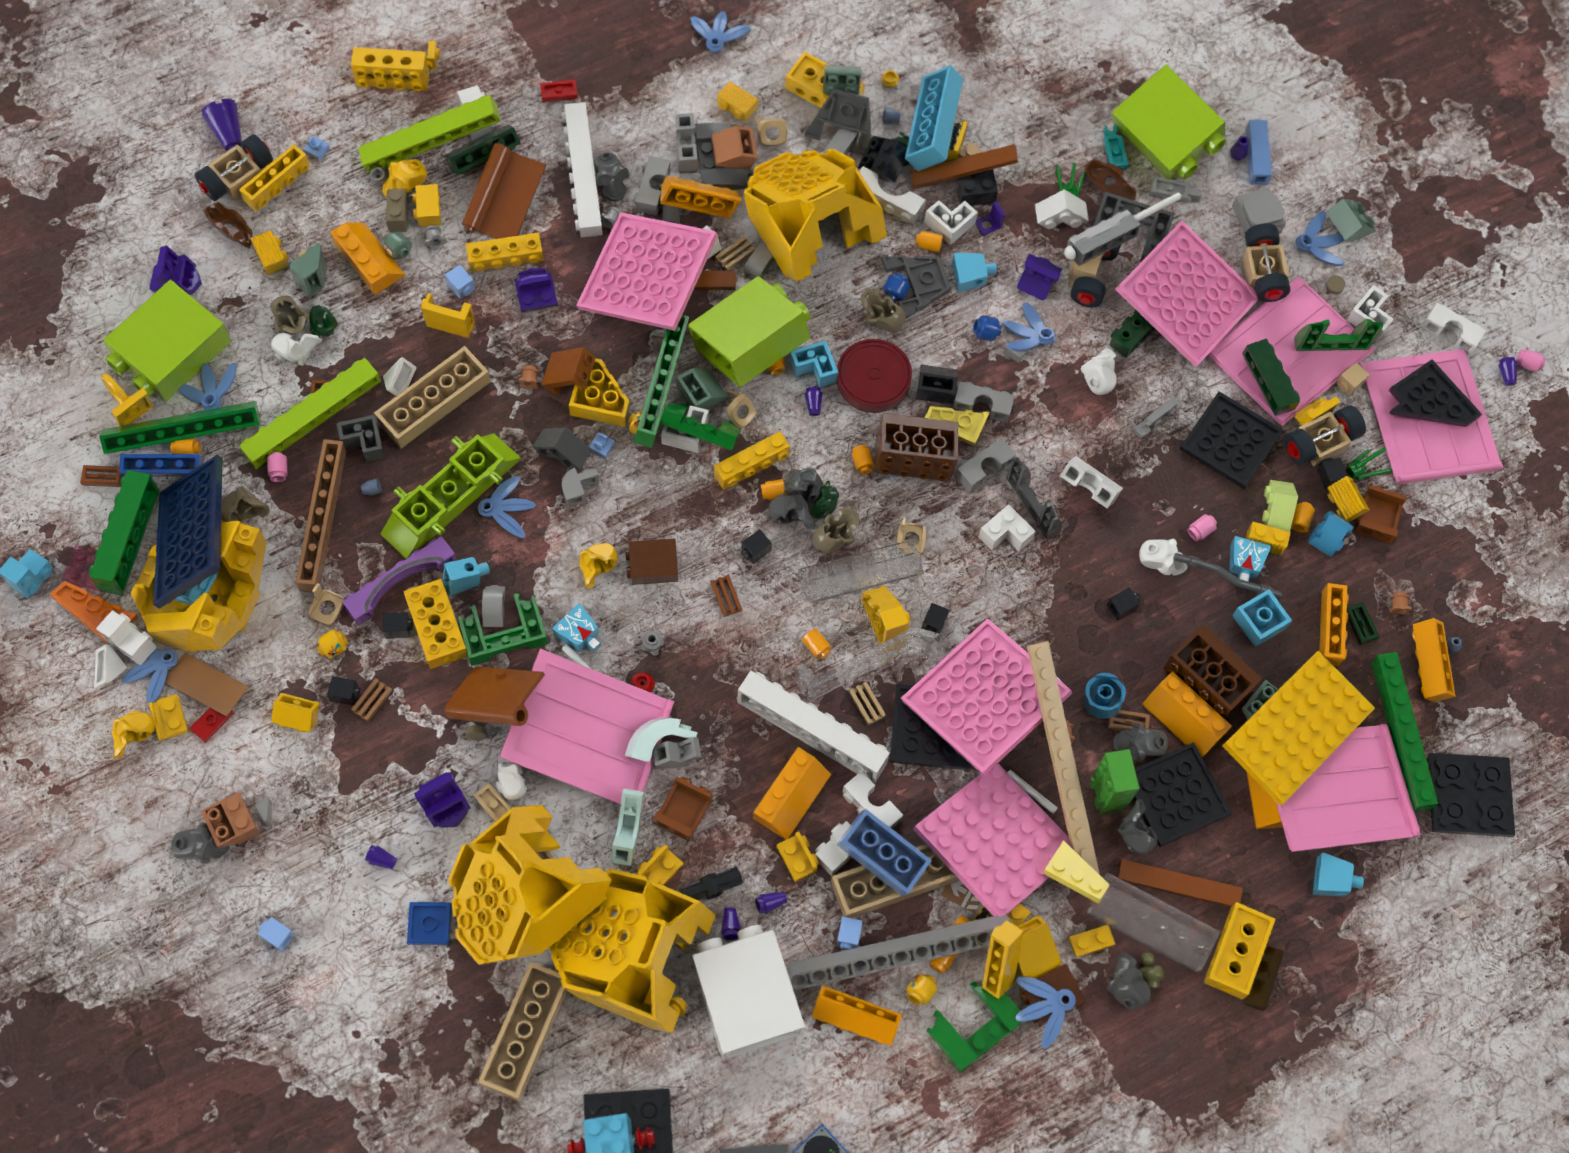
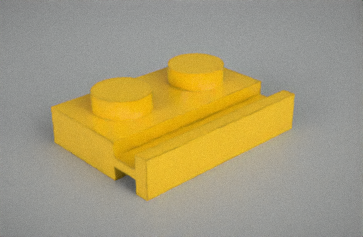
M178 694L149 703L160 742L167 738L170 739L189 733Z

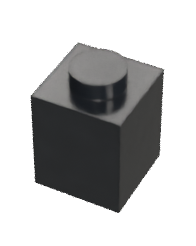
M1327 458L1323 460L1317 470L1325 490H1327L1328 486L1347 476L1340 458Z
M760 529L741 543L743 557L746 560L750 559L753 564L772 550V542Z
M1129 587L1111 597L1107 607L1118 621L1136 611L1140 604V599Z
M931 603L921 630L929 636L939 637L950 610Z
M407 612L383 613V634L385 639L410 638V631H413V621L409 619Z
M332 676L327 696L332 702L354 706L355 699H359L360 688L356 680Z

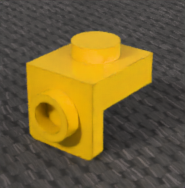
M428 41V56L426 57L429 70L437 69V59L441 57L440 48H437L436 41Z

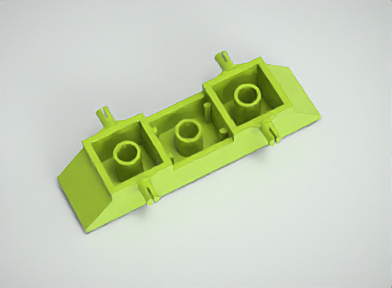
M477 434L473 439L465 443L458 436H455V439L453 438L451 442L458 447V450L449 459L450 463L423 487L419 485L409 493H405L400 486L394 490V493L401 500L391 510L392 514L380 534L405 559L409 558L414 551L421 549L437 534L439 536L442 533L444 534V528L494 483L500 484L503 480L502 476L521 460V457L496 434L482 437Z

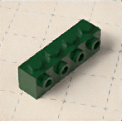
M507 124L444 155L451 172L456 175H462L468 169L484 164V161L488 160L494 143L502 144L513 150L521 142L514 127Z
M1136 309L1133 312L1134 315L1132 317L1128 316L1123 321V326L1120 329L1116 328L1110 335L1112 339L1109 345L1125 358L1155 330Z
M1267 338L1246 345L1242 355L1274 415L1278 416L1295 410L1300 402L1298 392L1294 390L1290 377L1286 375L1282 362L1275 355L1274 347Z

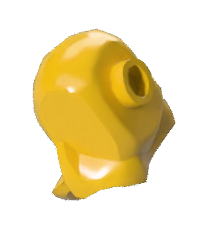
M417 159L391 162L388 167L390 177L385 181L382 192L386 197L388 189H405L406 193H410L416 185H421L426 180L427 170L425 166Z
M596 543L580 552L579 567L583 573L587 589L594 587V578L601 573L609 572L615 567L618 556L612 544Z
M134 710L123 715L121 718L113 720L111 735L114 740V759L117 760L124 756L127 744L141 742L153 734L155 729L154 720L150 714Z

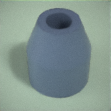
M885 107L882 122H899L901 113L895 109Z
M378 479L369 480L361 485L363 495L373 496L382 493Z
M1450 637L1447 639L1449 655H1455L1461 649L1462 643L1460 638Z

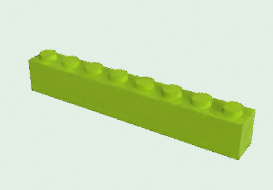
M490 94L481 96L477 100L464 103L462 106L449 109L442 114L432 116L407 128L399 129L397 132L382 136L375 141L367 142L358 147L362 166L369 173L377 167L383 169L388 167L393 161L406 160L501 122L497 103Z
M366 358L354 362L352 367L340 372L332 381L324 383L318 391L310 393L306 396L305 400L293 405L288 412L277 416L268 426H263L258 430V433L243 440L242 444L239 445L242 453L257 470L267 463V457L272 453H281L380 383L381 380L378 372Z

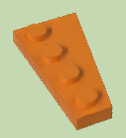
M66 581L50 593L52 599L107 644L109 642L96 628L112 610L119 615L121 612L131 619V623L138 618L137 614L123 610L122 607L116 604H110L103 598L95 597L86 590Z

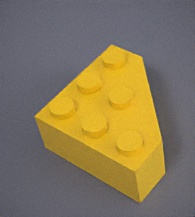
M596 358L586 389H581L574 385L569 403L570 416L626 427L630 413V403L612 374L607 370L604 362Z
M885 585L862 592V603L882 651L904 644L907 630L909 629V622H911L908 611H904L900 602Z

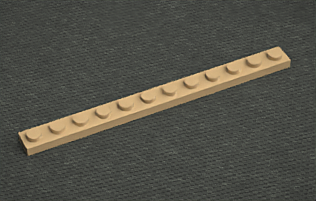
M1049 641L1027 645L1070 845L1100 875Z

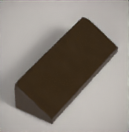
M1269 946L1265 947L1249 995L1244 998V1004L1261 1011L1267 1008L1285 952L1284 950Z

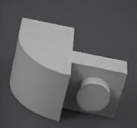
M572 468L564 475L562 490L568 508L586 502L583 488L599 483L596 468L592 470L585 469L577 474L575 468Z
M491 585L483 589V627H503L505 618V586Z
M692 737L679 743L666 741L654 746L653 757L655 767L680 768L691 765V761L701 758L699 739Z

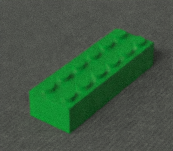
M127 470L126 475L121 479V489L119 494L117 493L115 496L114 509L109 513V523L102 532V542L100 547L96 549L94 565H91L89 569V577L101 592L120 596L124 594L160 491L150 474Z

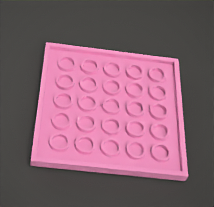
M620 212L576 306L580 310L675 331L718 234L716 231Z
M1182 220L1115 289L1195 367L1203 361L1258 301L1256 291Z
M988 618L901 697L902 701L983 775H986L1043 721L1029 654ZM1057 678L1063 703L1072 694V691Z
M999 763L986 775H978L913 828L918 836L993 916L999 917L1007 915L1050 878L1043 874L1044 870L1063 840L1071 847L1069 837Z

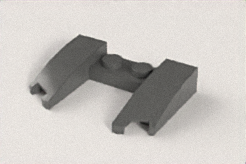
M726 123L695 124L702 184H711L715 187L729 188L730 190L748 188L746 180L748 176L754 175L753 170L719 168L716 166L711 138L713 133L740 125Z
M1105 192L1094 226L1098 225L1102 220H1108L1118 212L1121 213L1128 210L1131 215H1136L1151 206ZM1161 209L1138 221L1151 227L1141 257H1147L1168 235L1175 213Z
M1012 458L1006 479L1048 540L1061 532L1062 523L1050 499L1045 501L1044 505L1036 499L1034 490L1029 487L1031 482L1029 468L1019 458Z

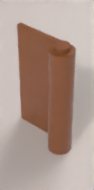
M494 143L462 221L463 229L470 233L476 231L495 239L518 236L546 164L516 154L502 144Z
M474 667L447 702L445 714L449 719L523 726L528 719V711L524 703L545 674L539 671Z

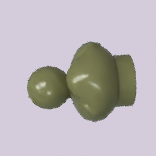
M1145 952L1140 957L1139 962L1143 967L1139 970L1142 973L1143 980L1149 987H1159V981L1164 978L1165 973L1158 965L1151 967L1155 962L1153 954Z

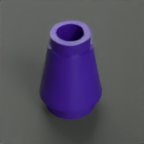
M1240 136L1231 147L1230 154L1234 160H1242L1247 156L1249 139L1246 136Z
M1506 357L1500 359L1498 367L1505 385L1517 384V361H1515V358Z
M820 387L806 388L804 396L809 415L818 416L821 411L823 392H821Z
M371 845L365 857V860L371 865L392 870L398 859L378 845Z
M784 891L759 894V897L755 898L756 908L760 914H767L787 903Z
M725 908L721 934L725 940L738 939L737 932L741 930L736 908Z

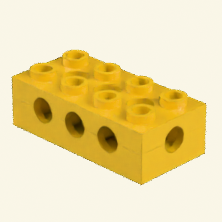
M353 47L351 68L356 86L414 91L428 90L430 71L426 52Z
M804 51L786 75L785 89L822 108L830 95L823 94L824 67L829 64ZM860 81L859 94L864 96L865 84Z
M442 579L403 591L430 669L468 657Z
M1236 902L1229 911L1203 983L1243 1000L1246 998L1251 990L1275 918ZM1243 929L1248 930L1250 935H1246ZM1236 947L1240 948L1243 954L1238 953ZM1229 966L1236 970V974L1230 971Z

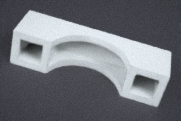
M862 167L859 172L882 209L889 214L899 217L902 221L914 225L924 210L926 199L911 191L899 196L887 194L878 184V174Z

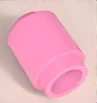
M1521 349L1516 361L1519 367L1537 372L1538 369H1543L1546 359H1543V354L1528 349Z
M274 452L267 457L268 476L272 482H283L288 475L287 457L280 452Z
M1204 514L1190 525V528L1187 529L1188 534L1194 541L1203 540L1217 529V522L1213 516Z

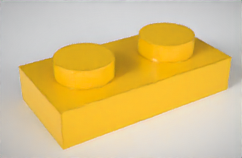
M1108 925L1068 938L1075 958L1115 945Z

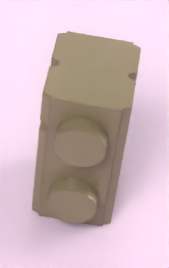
M388 189L386 206L388 231L407 232L408 197L406 190Z

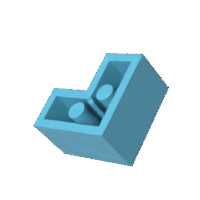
M826 340L790 352L789 362L795 377L813 372L820 388L837 382L838 370Z
M29 549L19 562L10 557L0 568V576L11 588L29 598L37 592L39 585L44 579L49 578L54 568L48 560Z

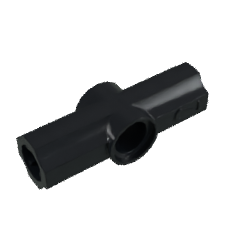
M736 866L718 874H707L701 877L699 881L679 888V892L698 901L705 898L709 900L723 894V891L743 884V880Z

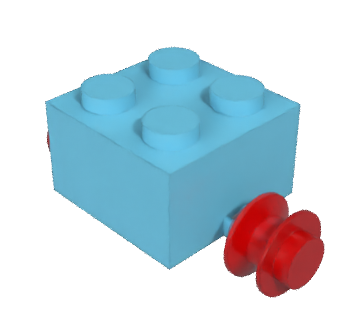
M626 1113L583 1120L585 1140L581 1137L580 1141L575 1143L571 1139L570 1144H567V1152L634 1153V1144L640 1150H642L643 1145H648L651 1149L652 1144L655 1143L654 1130H650L649 1126H647L646 1131L641 1132L637 1128L635 1136L632 1135L631 1119Z

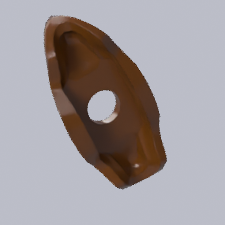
M1098 159L1090 160L1085 164L1084 169L1089 179L1098 189L1104 193L1108 192L1135 201V187L1119 167L1101 162ZM1108 177H1113L1115 179V184L1113 186H1107L1105 184V179Z
M214 202L203 210L209 222L225 237L250 249L252 244L251 238L253 237L252 229L248 227L245 219L239 213L224 207L220 202ZM224 224H231L233 228L226 229Z

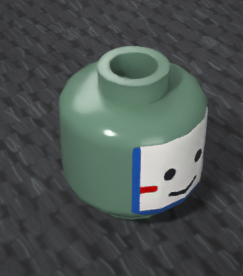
M392 232L384 239V249L394 259H402L409 255L411 242L401 232Z

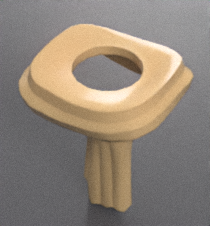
M755 118V121L758 122L757 140L760 145L778 146L786 143L787 124L784 119ZM771 126H776L779 130V136L775 140H769L766 136V131Z
M727 390L728 396L734 399L727 407V415L737 427L742 429L755 417L756 410L746 394ZM745 404L747 414L744 418L740 419L737 411L741 405Z
M903 517L897 534L898 551L906 554H922L927 538L925 526L906 522V517ZM910 532L917 534L919 543L914 546L906 544L904 541L905 535Z
M317 583L314 589H312L315 599L308 610V615L320 623L332 625L339 616L344 606L342 601L345 599L330 590H322L321 585ZM325 601H331L335 605V610L330 615H324L320 612V605Z

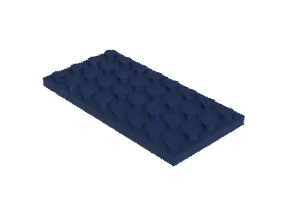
M215 455L159 493L153 605L159 609L220 570L223 459L219 455Z

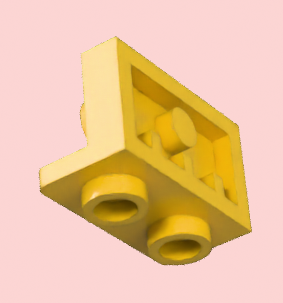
M1336 396L1331 400L1320 398L1297 412L1294 417L1302 426L1329 412L1333 413L1340 401Z
M799 831L795 833V836L776 845L794 882L816 873L817 865L819 864L814 853L811 854L808 849L810 845L806 836H801Z
M664 844L662 847L658 846L652 852V858L648 862L644 861L637 868V874L664 886L684 864Z

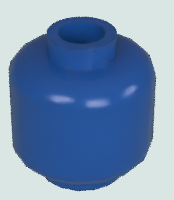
M899 273L890 275L883 287V292L890 296L893 302L903 300L910 288L908 278Z
M982 315L979 319L975 320L973 325V333H975L978 339L993 341L1002 332V325H1000L998 318Z

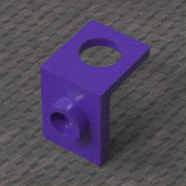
M997 201L993 202L990 214L976 220L975 224L982 236L1002 228L1005 214ZM984 221H989L992 224V227L989 229H985L982 227L981 223Z

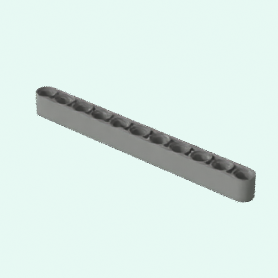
M840 127L823 153H827V149H836L848 155L856 144L860 133ZM763 239L747 260L743 270L755 278L757 276L763 278L775 261Z
M1006 915L1000 917L993 916L796 961L789 965L788 976L792 988L804 989L988 947L995 927L1001 926L1006 920L1011 923V920Z

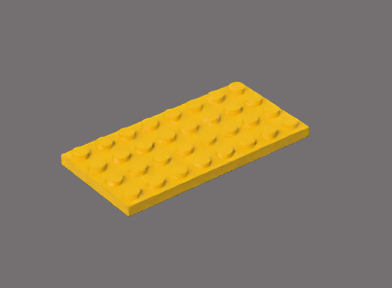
M1317 651L1222 746L1281 806L1360 725L1375 707Z

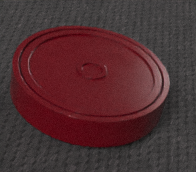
M866 339L856 342L843 352L837 365L838 376L836 384L839 393L848 404L858 410L869 413L891 410L898 406L909 392L912 379L910 361L899 347L888 341Z

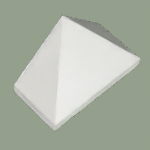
M401 357L383 375L386 390L395 396L399 395L409 387L417 367Z
M106 644L96 650L94 688L98 689L108 684L127 669L110 645Z

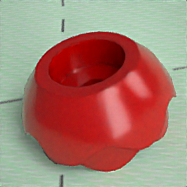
M645 672L635 674L630 680V685L650 693L655 688L653 677Z

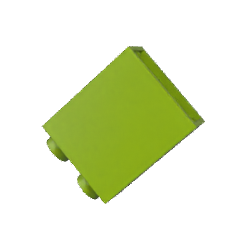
M1167 64L1112 111L1113 125H1117L1118 131L1167 179L1176 180L1180 176L1183 180H1186L1198 169L1199 163L1197 160L1206 152L1211 156L1215 155L1227 141L1224 138L1225 121Z
M757 276L689 323L688 328L696 351L741 388L811 338L807 326V321L811 319V315L801 301L798 300L792 303L788 300L786 292L778 283L769 285Z
M171 279L103 339L110 352L105 358L107 364L121 376L128 370L135 376L131 382L138 391L143 388L149 397L155 393L164 402H167L181 386L192 379L202 369L204 363L208 364L232 342L224 323Z

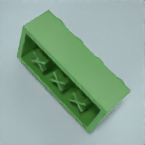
M1130 749L1105 753L1092 778H1090L1091 788L1096 793L1095 806L1096 809L1100 810L1101 815L1125 811L1139 790Z

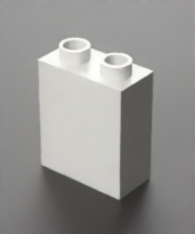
M754 925L737 932L739 940L723 945L721 938H713L701 942L697 945L699 953L692 955L693 967L722 1060L804 1034L805 1025L774 931L770 930L763 933L761 925Z

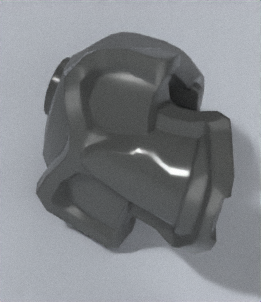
M606 152L598 155L594 160L597 174L596 186L603 185V195L611 201L623 199L626 193V186L623 180L630 177L628 169L621 164L618 157L613 153Z
M812 467L802 470L791 469L787 479L784 481V493L793 491L795 494H801L806 502H814L819 499L824 484L816 470Z
M780 494L770 502L769 514L776 523L789 524L793 521H802L807 529H815L816 524L812 520L808 503H806L801 494Z
M1134 723L1131 731L1123 730L1115 735L1113 738V748L1115 751L1130 749L1133 762H1140L1146 757L1164 756L1168 749V737L1164 731L1148 729L1139 723Z
M1142 799L1136 800V804L1130 813L1123 819L1118 832L1132 853L1147 855L1156 848L1158 837L1152 828L1145 825L1141 819V816L1146 811V806Z
M201 824L196 829L176 833L171 844L172 853L175 858L195 859L202 864H208L211 856L214 858L222 857L230 849V846L217 847L207 824Z
M1123 953L1116 958L1114 977L1107 986V991L1112 993L1115 999L1126 1008L1136 1011L1148 1004L1151 999V992L1148 984L1143 980L1141 971L1138 968H1134L1137 963L1136 959L1127 953Z

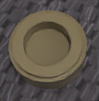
M1338 275L1329 277L1326 282V289L1332 294H1340L1345 288V280Z
M479 725L469 726L466 728V738L469 740H483L486 738V729Z

